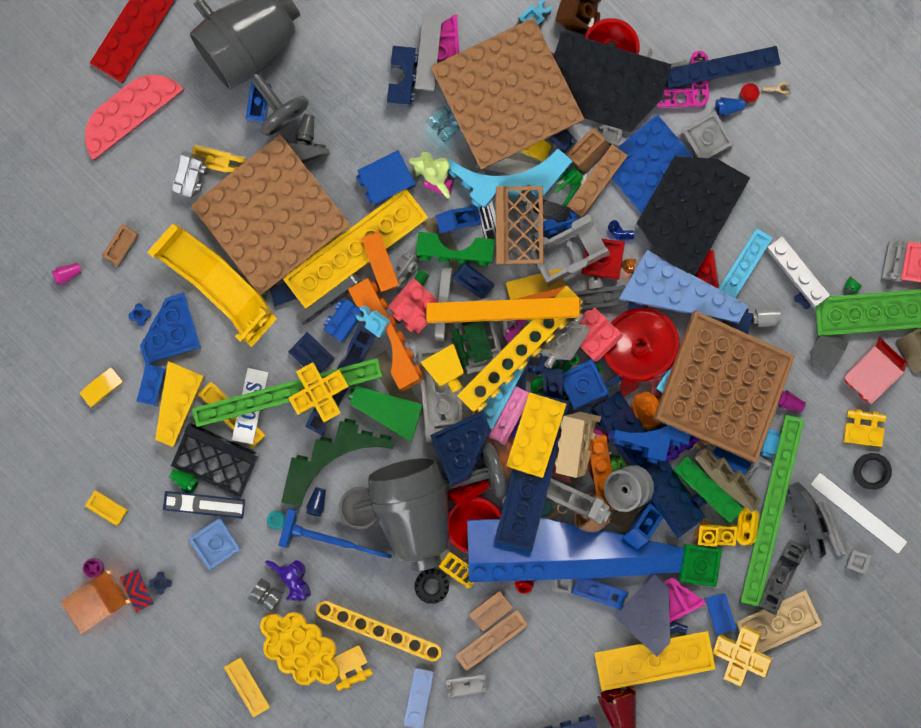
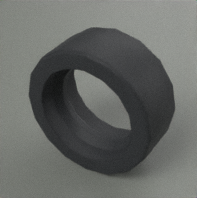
M869 453L861 456L856 461L853 473L855 480L860 486L865 489L876 490L888 484L892 475V468L886 457L876 453ZM870 460L880 462L884 469L883 477L875 483L866 481L861 473L864 463Z

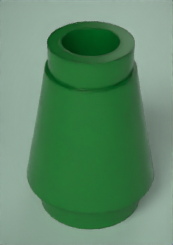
M173 469L169 476V479L185 493H193L199 483L196 476L177 469Z

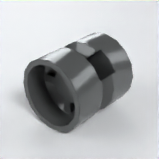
M261 578L247 599L254 604L261 603V608L270 614L284 593L275 587L271 589L270 583Z

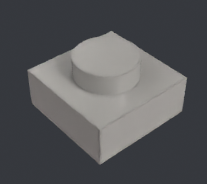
M852 549L846 568L865 574L871 556Z

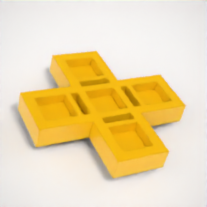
M312 362L296 371L305 389L289 397L297 415L315 406L325 423L341 414L332 396L349 386L340 370L322 379L315 364Z
M743 626L737 642L723 635L718 636L713 654L729 661L723 679L742 686L748 670L764 678L767 676L773 658L756 651L762 633Z

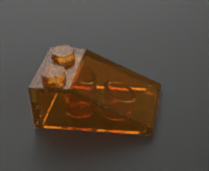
M108 570L62 600L61 603L82 634L129 604L130 601L111 571Z

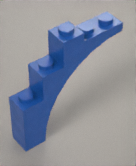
M665 424L644 433H628L618 430L609 431L607 439L613 440L615 445H630L632 450L642 452L641 457L646 458V462L658 464V462L666 460L669 445L680 448L681 445L689 444L690 434Z

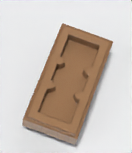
M122 224L102 256L119 267L139 234Z

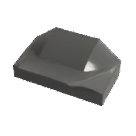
M820 335L810 351L813 360L811 366L829 376L846 350L848 343L836 335Z

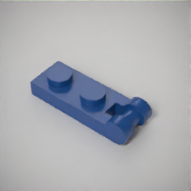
M589 578L576 579L572 590L573 594L619 610L624 606V599L627 598L629 593ZM613 593L618 595L615 602L611 601Z

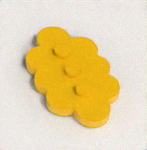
M299 612L288 613L284 618L276 613L267 614L262 618L260 629L263 635L267 637L263 644L264 654L267 658L276 660L278 668L283 673H292L294 680L300 685H309L315 680L322 684H330L338 679L340 669L333 660L337 649L336 644L331 638L322 636L321 628L318 625L307 624L306 618Z

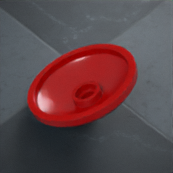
M606 18L596 22L588 29L584 37L607 45L614 43L617 48L637 54L640 52V42L636 31L630 24L617 18Z
M482 497L474 498L463 507L455 504L448 513L449 540L457 549L468 553L467 520L500 519V510L494 503Z

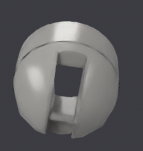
M593 276L589 278L588 290L603 288L601 278L598 276L595 277V280Z

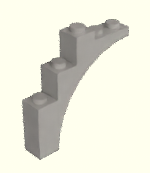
M553 478L550 479L546 498L598 524H601L602 521H607L611 512L608 511L610 506L604 504V501L584 494Z

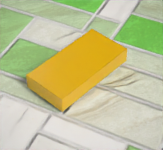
M94 490L85 507L116 526H119L128 509L97 490Z

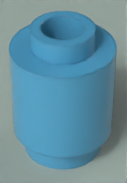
M768 430L760 455L772 458V454H777L780 441L779 431Z

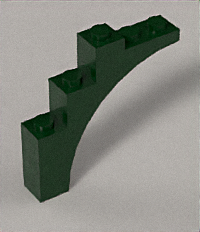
M345 418L344 422H339L335 443H331L332 439L322 436L320 440H315L311 461H307L308 457L301 455L291 458L281 503L301 507L313 479L334 459L362 448L381 447L393 449L395 441H391L392 437L380 434V438L372 436L373 432L362 430L361 433H358L359 425L355 424L356 421Z

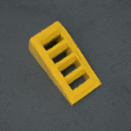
M449 551L438 567L470 589L474 582L464 581L468 576V564ZM453 558L455 561L453 562L451 567L449 569L446 568L447 564ZM458 563H460L461 566L454 574L452 570ZM463 568H467V571L464 573V575L461 578L458 577Z

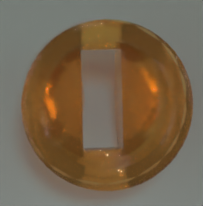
M627 258L622 262L624 272L634 274L636 259Z

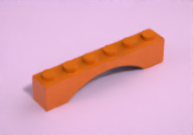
M367 278L350 287L348 290L356 306L360 308L366 305L370 308L371 312L377 310L390 320L386 331L393 351L391 374L399 390L404 392L424 381L421 376L423 371L418 364L415 365L413 361L415 356L412 350L406 347L404 343L406 338L402 331L398 332L395 326L398 323L387 310L389 305L385 298L380 297L378 293L380 288L376 281Z

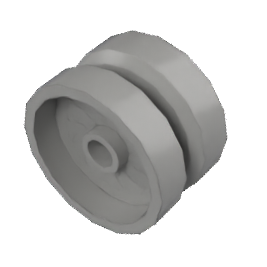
M629 465L612 472L604 483V495L607 502L612 508L621 512H628L647 504L654 492V483L651 475L638 465Z

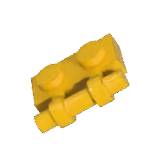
M855 409V411L847 410V417L854 419L853 424L845 423L843 442L882 447L885 428L877 427V423L886 422V415L879 414L876 411L872 413L862 412L861 409ZM860 420H871L870 426L860 425Z
M360 645L333 658L339 666V676L342 682L335 684L338 692L351 688V685L359 681L364 682L367 680V677L373 675L370 668L363 671L361 665L367 663V660ZM356 669L357 674L347 678L345 673Z

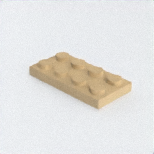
M806 590L783 599L776 615L762 609L735 622L739 631H741L743 626H747L762 633L756 651L760 653L822 626Z

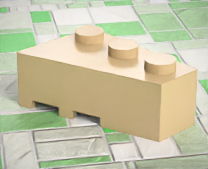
M578 412L563 417L560 425L562 429L561 437L558 441L559 453L555 461L556 473L575 478L586 474L591 456V451H588L591 439L595 440L596 434L593 431L596 422H600L601 416Z

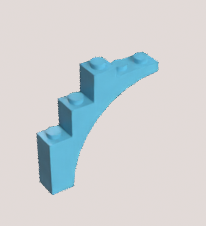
M557 149L548 159L525 172L508 176H488L465 169L449 159L450 168L448 174L453 178L458 176L462 180L461 184L466 189L470 190L472 188L473 191L470 194L472 200L470 202L477 208L482 206L485 209L496 196V186H543L544 198L573 161ZM516 190L508 191L509 200L513 203L521 196ZM539 190L530 191L537 198L539 197Z

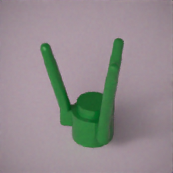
M574 167L570 171L566 170L557 181L564 180L555 189V193H558L566 185L569 187L574 186L562 204L563 206H567L576 190L582 185L580 181L583 179V176Z

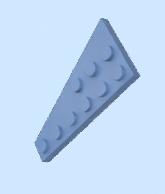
M648 250L619 298L620 301H630L640 305L645 304L681 313L692 314L693 311H698L717 320L739 323L748 307L745 303L696 276L686 273Z

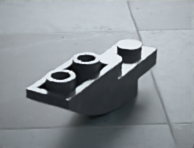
M794 482L789 485L788 489L789 498L793 502V516L797 519V523L805 522L804 531L809 538L810 543L808 547L810 554L813 555V559L822 558L826 555L823 538L829 535L827 524L810 493L799 482Z

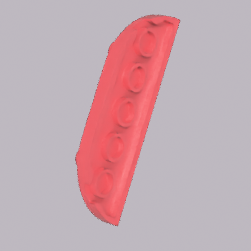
M161 75L142 76L126 85L98 107L87 123L85 142L92 159L95 161L183 92L184 89L174 80Z

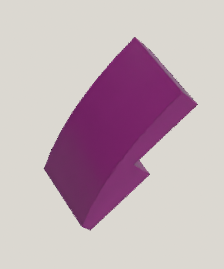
M514 320L517 326L512 325L505 331L506 336L504 339L508 343L520 333L526 320Z

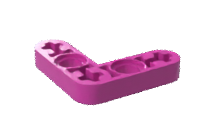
M703 51L694 52L690 58V64L697 63V61H694L697 55H700L701 59L707 61L706 53ZM705 81L702 84H691V89H664V97H670V93H673V104H670L671 100H665L663 104L660 101L656 106L659 108L702 107L709 100V81ZM694 87H705V89L701 90V95L705 96L701 103L698 99H695L699 94V90H694ZM678 93L685 94L686 102H677L676 95Z

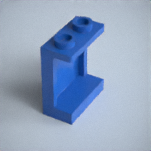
M399 150L357 170L359 175L356 178L361 187L365 186L367 192L364 194L369 204L373 202L374 206L408 188L410 190L416 187Z

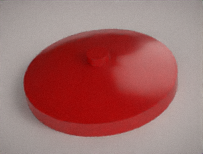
M637 308L620 314L611 322L622 333L623 337L604 357L609 367L618 376L630 381L646 382L661 377L672 368L680 348V339L674 323L666 315L653 309Z

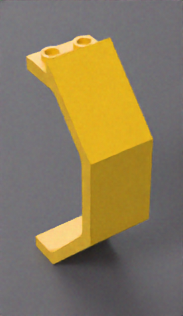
M172 223L147 252L153 258L160 259L196 286L232 321L240 333H237L235 336L240 342H246L252 347L276 321V316L262 296L221 256L180 225Z

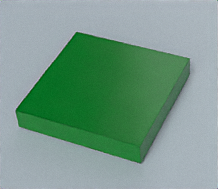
M684 543L679 582L717 587L722 549Z

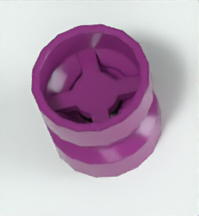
M93 558L85 561L82 569L87 577L95 578L102 575L105 567L100 559Z

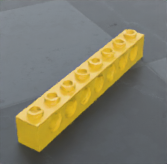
M566 286L555 298L578 296ZM567 318L552 319L554 321L552 328H546L543 325L545 319H533L457 397L473 412L476 410L480 412L487 405L485 401L490 396L494 398L501 391L499 387L503 383L507 385L515 377L513 373L517 369L521 371L528 364L526 360L529 356L535 357L542 350L539 346L544 341L548 344L556 336L553 332L558 327L562 330L569 323ZM532 332L540 334L541 339L538 342L530 340L529 335ZM520 345L525 346L527 349V353L524 356L516 353V348ZM505 359H510L513 362V367L509 370L504 369L502 366V362ZM491 373L499 375L500 380L497 383L489 381L488 377ZM479 386L486 389V394L483 397H478L475 394V389Z

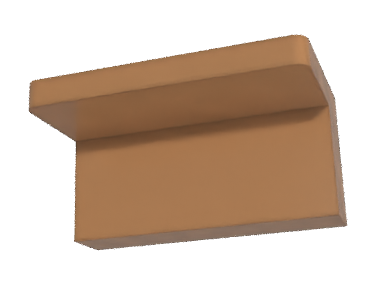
M593 128L566 156L585 175L605 155L610 146L607 140Z
M498 590L471 611L469 615L479 628L485 631L513 608L500 590Z

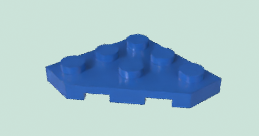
M185 293L165 298L147 335L140 344L145 364L201 348Z

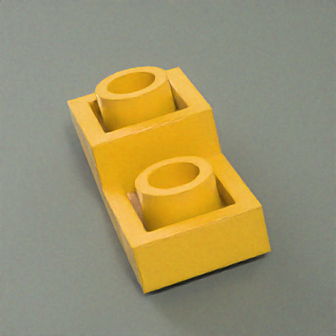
M110 368L87 385L79 394L89 407L92 408L106 399L109 393L120 387L123 381Z
M700 525L698 545L735 546L737 525Z

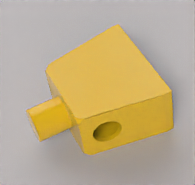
M453 344L421 362L422 366L440 388L448 384L452 393L463 388L458 378L464 375Z

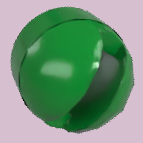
M851 276L845 283L846 290L850 286L852 287L850 293H855L862 287Z

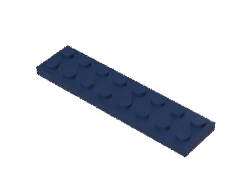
M620 391L590 410L593 415L601 416L599 424L607 436L609 431L613 430L628 433L647 432ZM614 444L628 466L638 465L651 475L654 483V492L651 500L677 538L684 535L706 518L696 502L692 501V496L666 460L658 462V464H651L646 462V458L641 457L642 452L632 450L630 445L619 446Z
M532 392L533 394L567 404L563 417L567 415L570 401ZM559 427L543 478L515 469L512 470L494 543L529 552L533 551L558 452L561 427Z

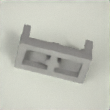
M484 673L446 678L449 698L487 692Z

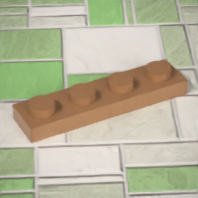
M612 144L567 206L581 217H584L628 155Z
M516 609L455 656L464 669L468 671L526 628L528 624Z

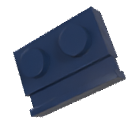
M308 332L288 351L303 367L313 362L319 373L323 372L335 359Z

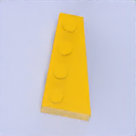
M168 361L155 440L171 447H176L204 383L205 376Z

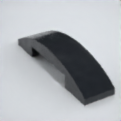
M791 539L788 541L764 589L758 605L760 608L774 615L777 614L796 568L800 565L807 550L806 547Z

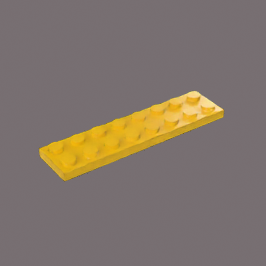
M406 189L387 200L286 275L283 280L306 309L370 262L361 238L380 232L387 250L425 222L428 216Z

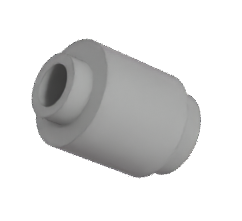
M775 307L756 308L755 313L752 315L753 324H756L757 327L776 326V324L781 323L780 309Z

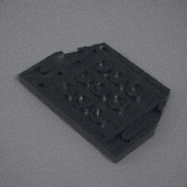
M561 31L554 54V59L583 117L631 132L660 102L672 65Z
M674 156L636 224L661 259L695 276L750 177L719 159Z

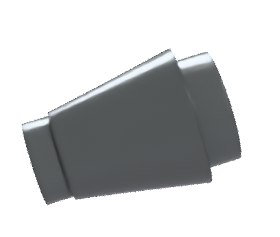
M303 115L295 134L297 141H304L310 144L314 139L315 117L313 115Z

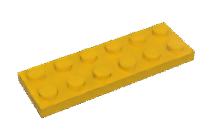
M708 631L670 638L669 645L657 657L643 643L594 652L601 691L715 669Z

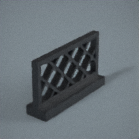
M189 423L184 431V436L171 466L241 497L260 453L202 427H196L193 423ZM187 438L195 439L198 447L188 450L185 443ZM205 446L212 447L215 455L206 458L202 448ZM199 449L202 460L193 463L190 452ZM226 453L230 455L232 463L223 466L220 455ZM186 454L190 464L186 466L177 464L179 456ZM216 457L220 467L210 470L207 460ZM244 461L250 464L247 472L240 473L237 463ZM204 462L208 472L200 474L196 471L194 465ZM234 465L238 475L228 478L224 468ZM222 470L225 480L220 482L214 480L212 473ZM239 477L242 484L239 491L232 488L230 480Z

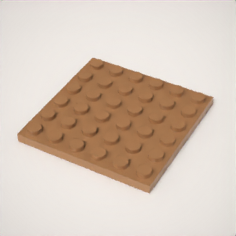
M534 17L430 67L480 170L584 121V117Z
M281 134L190 205L261 296L351 225Z
M693 311L653 419L755 463L759 458L795 355L698 311Z

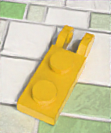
M196 144L193 146L192 153L205 157V164L210 169L226 173L233 172L238 167L229 166L230 160L239 163L246 161L245 157L233 155L230 152Z

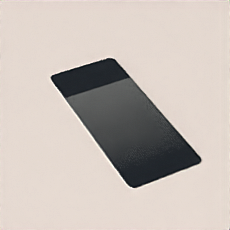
M543 199V215L563 222L567 221L571 208ZM533 208V212L539 213L535 208Z

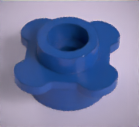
M138 303L133 311L129 313V319L135 320L139 326H144L146 319L151 317L152 313L150 310L143 308L142 304Z

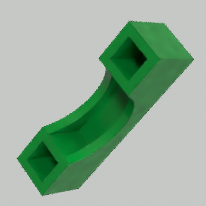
M418 232L416 257H420L422 261H431V258L439 259V262L450 263V260H455L461 265L464 261L467 264L475 262L477 266L488 267V264H492L495 239L475 237L469 247L464 250L454 251L446 248L440 242L438 234Z
M685 456L673 468L677 476L695 490L727 523H731L743 510L735 500L688 456Z

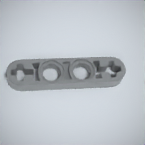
M443 267L438 303L452 302L454 284L452 275L454 274V268ZM436 323L435 341H447L449 323Z

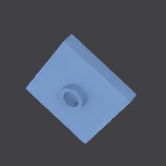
M221 517L188 538L209 571L242 549Z

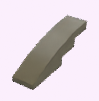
M708 445L702 446L695 459L705 472L734 500L751 512L755 511L761 499L741 470L734 472L724 457L717 459Z

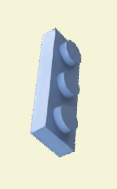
M420 668L414 669L404 726L423 728L434 671Z

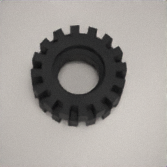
M427 569L416 578L414 589L421 601L427 604H436L446 597L449 591V582L446 575L441 571ZM428 579H435L439 583V590L434 594H429L424 589V584Z

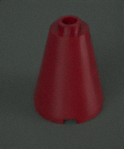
M626 686V690H621V688L605 690L601 692V697L598 696V702L611 728H636V690L634 687Z

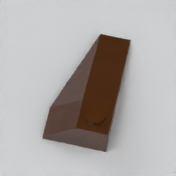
M561 0L555 21L567 30L586 34L593 24L600 21V12L597 11L598 2L601 0Z

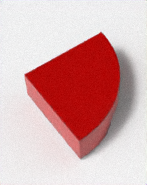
M622 378L620 392L623 397L639 389L635 381Z

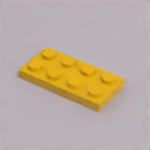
M529 392L506 467L540 478L544 477L567 404Z

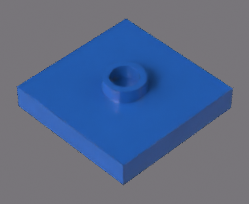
M593 359L563 372V387L574 411L609 395Z

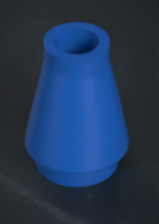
M720 97L715 102L716 112L718 115L725 116L744 110V99Z

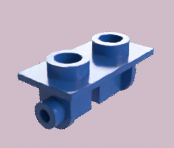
M570 212L565 222L560 221L557 223L554 218L543 221V237L550 239L572 228V223L579 219L576 212Z

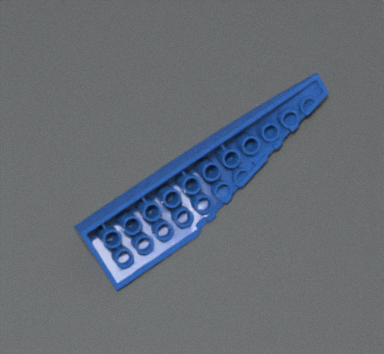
M549 518L540 519L533 551L529 552L494 543L500 519L467 520L469 582L587 579L680 572L684 547L666 545L657 541H648L637 550L622 538L624 534L605 530L586 532L568 522L554 521Z

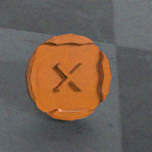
M646 391L636 394L634 401H632V410L636 418L640 420L644 429L651 430L658 427L661 422L653 418L661 396H654Z

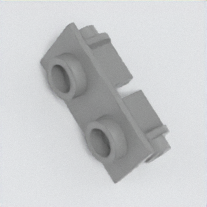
M889 241L882 278L901 282L907 244H904L902 241Z
M409 252L403 254L396 264L401 269L398 271L393 268L399 286L393 289L398 293L406 286L407 280L418 269L420 263Z

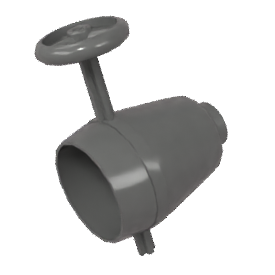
M196 0L193 4L204 20L190 32V37L211 70L229 90L249 79L274 111L261 125L260 131L263 135H273L291 124L307 109L309 105L308 99L304 96H299L283 105L259 72L295 34L296 30L293 21L301 15L292 0H238L214 12L205 0Z
M485 443L481 452L484 468L474 470L470 479L453 487L448 478L443 479L436 460L432 458L409 459L384 466L369 475L371 500L352 505L354 516L374 511V515L396 558L403 562H410L413 571H422L436 567L442 562L440 554L449 546L447 490L488 479L490 488L496 498L501 499L506 496V480L498 453L491 443Z

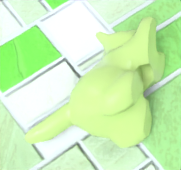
M422 152L420 157L409 159V163L414 165L416 177L422 174L426 181L436 185L447 199L450 198L449 190L444 184L450 168L446 158L433 160L430 153Z

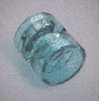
M445 106L437 110L426 121L432 130H437V135L443 143L460 130L456 119L451 118L452 114Z

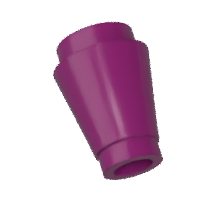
M786 390L782 391L778 405L779 408L802 412L806 402Z

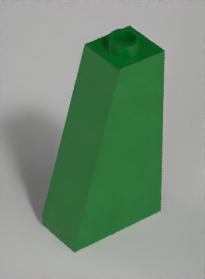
M355 386V389L351 388L348 400H351V405L412 442L422 404L360 386Z

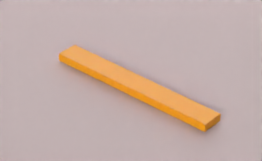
M580 298L427 303L426 322L452 323L580 318Z

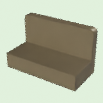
M917 328L896 340L914 374L921 371V328Z

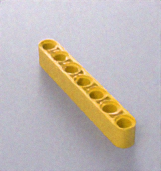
M322 601L316 607L317 615L322 619L429 661H437L441 657L442 650L437 643L331 601ZM323 604L329 605L331 609L327 615L320 612V607ZM341 611H345L349 616L345 622L338 619V614ZM362 618L366 621L367 625L364 629H359L356 626L357 619ZM382 626L385 630L382 636L375 635L374 627ZM394 633L402 635L403 639L400 643L393 642L391 637ZM412 640L420 642L421 646L418 650L410 648L409 644ZM430 647L438 649L439 653L436 657L428 655L427 650Z

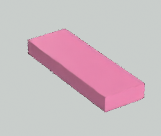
M515 386L489 438L503 445L506 444L525 408L529 392Z

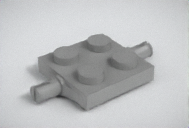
M580 313V318H574L562 330L558 327L553 332L556 336L548 344L545 342L541 348L540 353L543 356L549 357L544 363L547 368L551 369L558 359L571 361L590 330L586 325L579 324L584 318L582 313Z

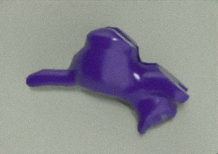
M295 560L292 563L278 566L273 561H265L266 565L279 573L282 581L288 586L289 595L286 600L300 602L301 600L305 601L306 596H311L309 585L302 579L306 572L305 565L302 562Z

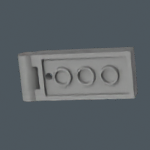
M444 348L418 350L419 366L423 371L421 376L424 380L421 382L427 444H433L431 434L463 420L462 403L457 397L460 390L452 393L448 384L440 388L421 364L423 360ZM445 415L446 420H441V416Z

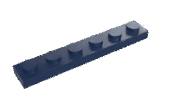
M777 46L670 68L667 78L668 89L780 66L781 62Z

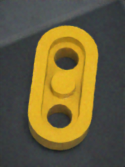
M744 507L738 516L736 539L741 545L750 546L756 541L759 523V513L756 509L751 512Z

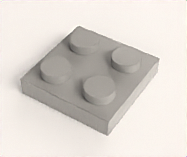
M716 111L681 130L697 158H711L734 144Z

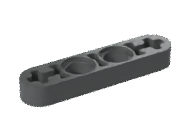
M358 274L349 276L308 308L302 310L296 318L301 325L308 324L350 293L348 289L362 280Z

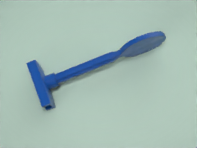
M288 509L278 545L280 547L289 548L292 536H303L344 548H354L370 554L392 558V554L355 545L348 540L304 529L303 526L296 524L299 511Z

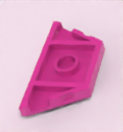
M453 15L441 23L437 63L459 53L457 15Z
M671 577L663 582L669 588L670 622L706 604L704 600Z

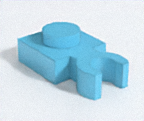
M540 0L537 8L531 5L518 19L524 22L534 17L539 26L545 20L543 14L550 13L553 7L550 6L544 9L542 4L546 0Z
M361 306L359 309L363 311L364 315L361 313L355 316L357 320L365 321L366 329L377 337H382L390 320L377 310L371 312L368 306Z

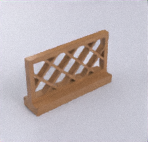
M496 186V264L544 263L543 186ZM516 190L522 196L513 204L509 200L508 191ZM531 190H539V199L533 204L526 195ZM523 198L532 205L525 213L516 207ZM533 207L539 212V218L534 223L526 216ZM513 208L522 215L515 223L509 219V212ZM523 217L531 224L524 233L516 226ZM514 227L522 234L515 243L509 238V232ZM533 227L539 231V238L535 242L526 236ZM523 237L532 244L525 252L516 245ZM515 246L522 255L517 260H509V251ZM533 246L539 251V260H531L526 255ZM523 256H525L528 260H520V259H521Z

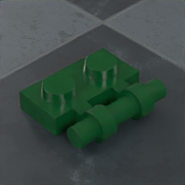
M483 321L464 326L466 334L460 335L458 328L451 330L453 336L451 338L452 343L456 346L457 355L462 367L469 365L467 358L472 356L475 364L493 359ZM468 340L471 351L465 352L462 341Z

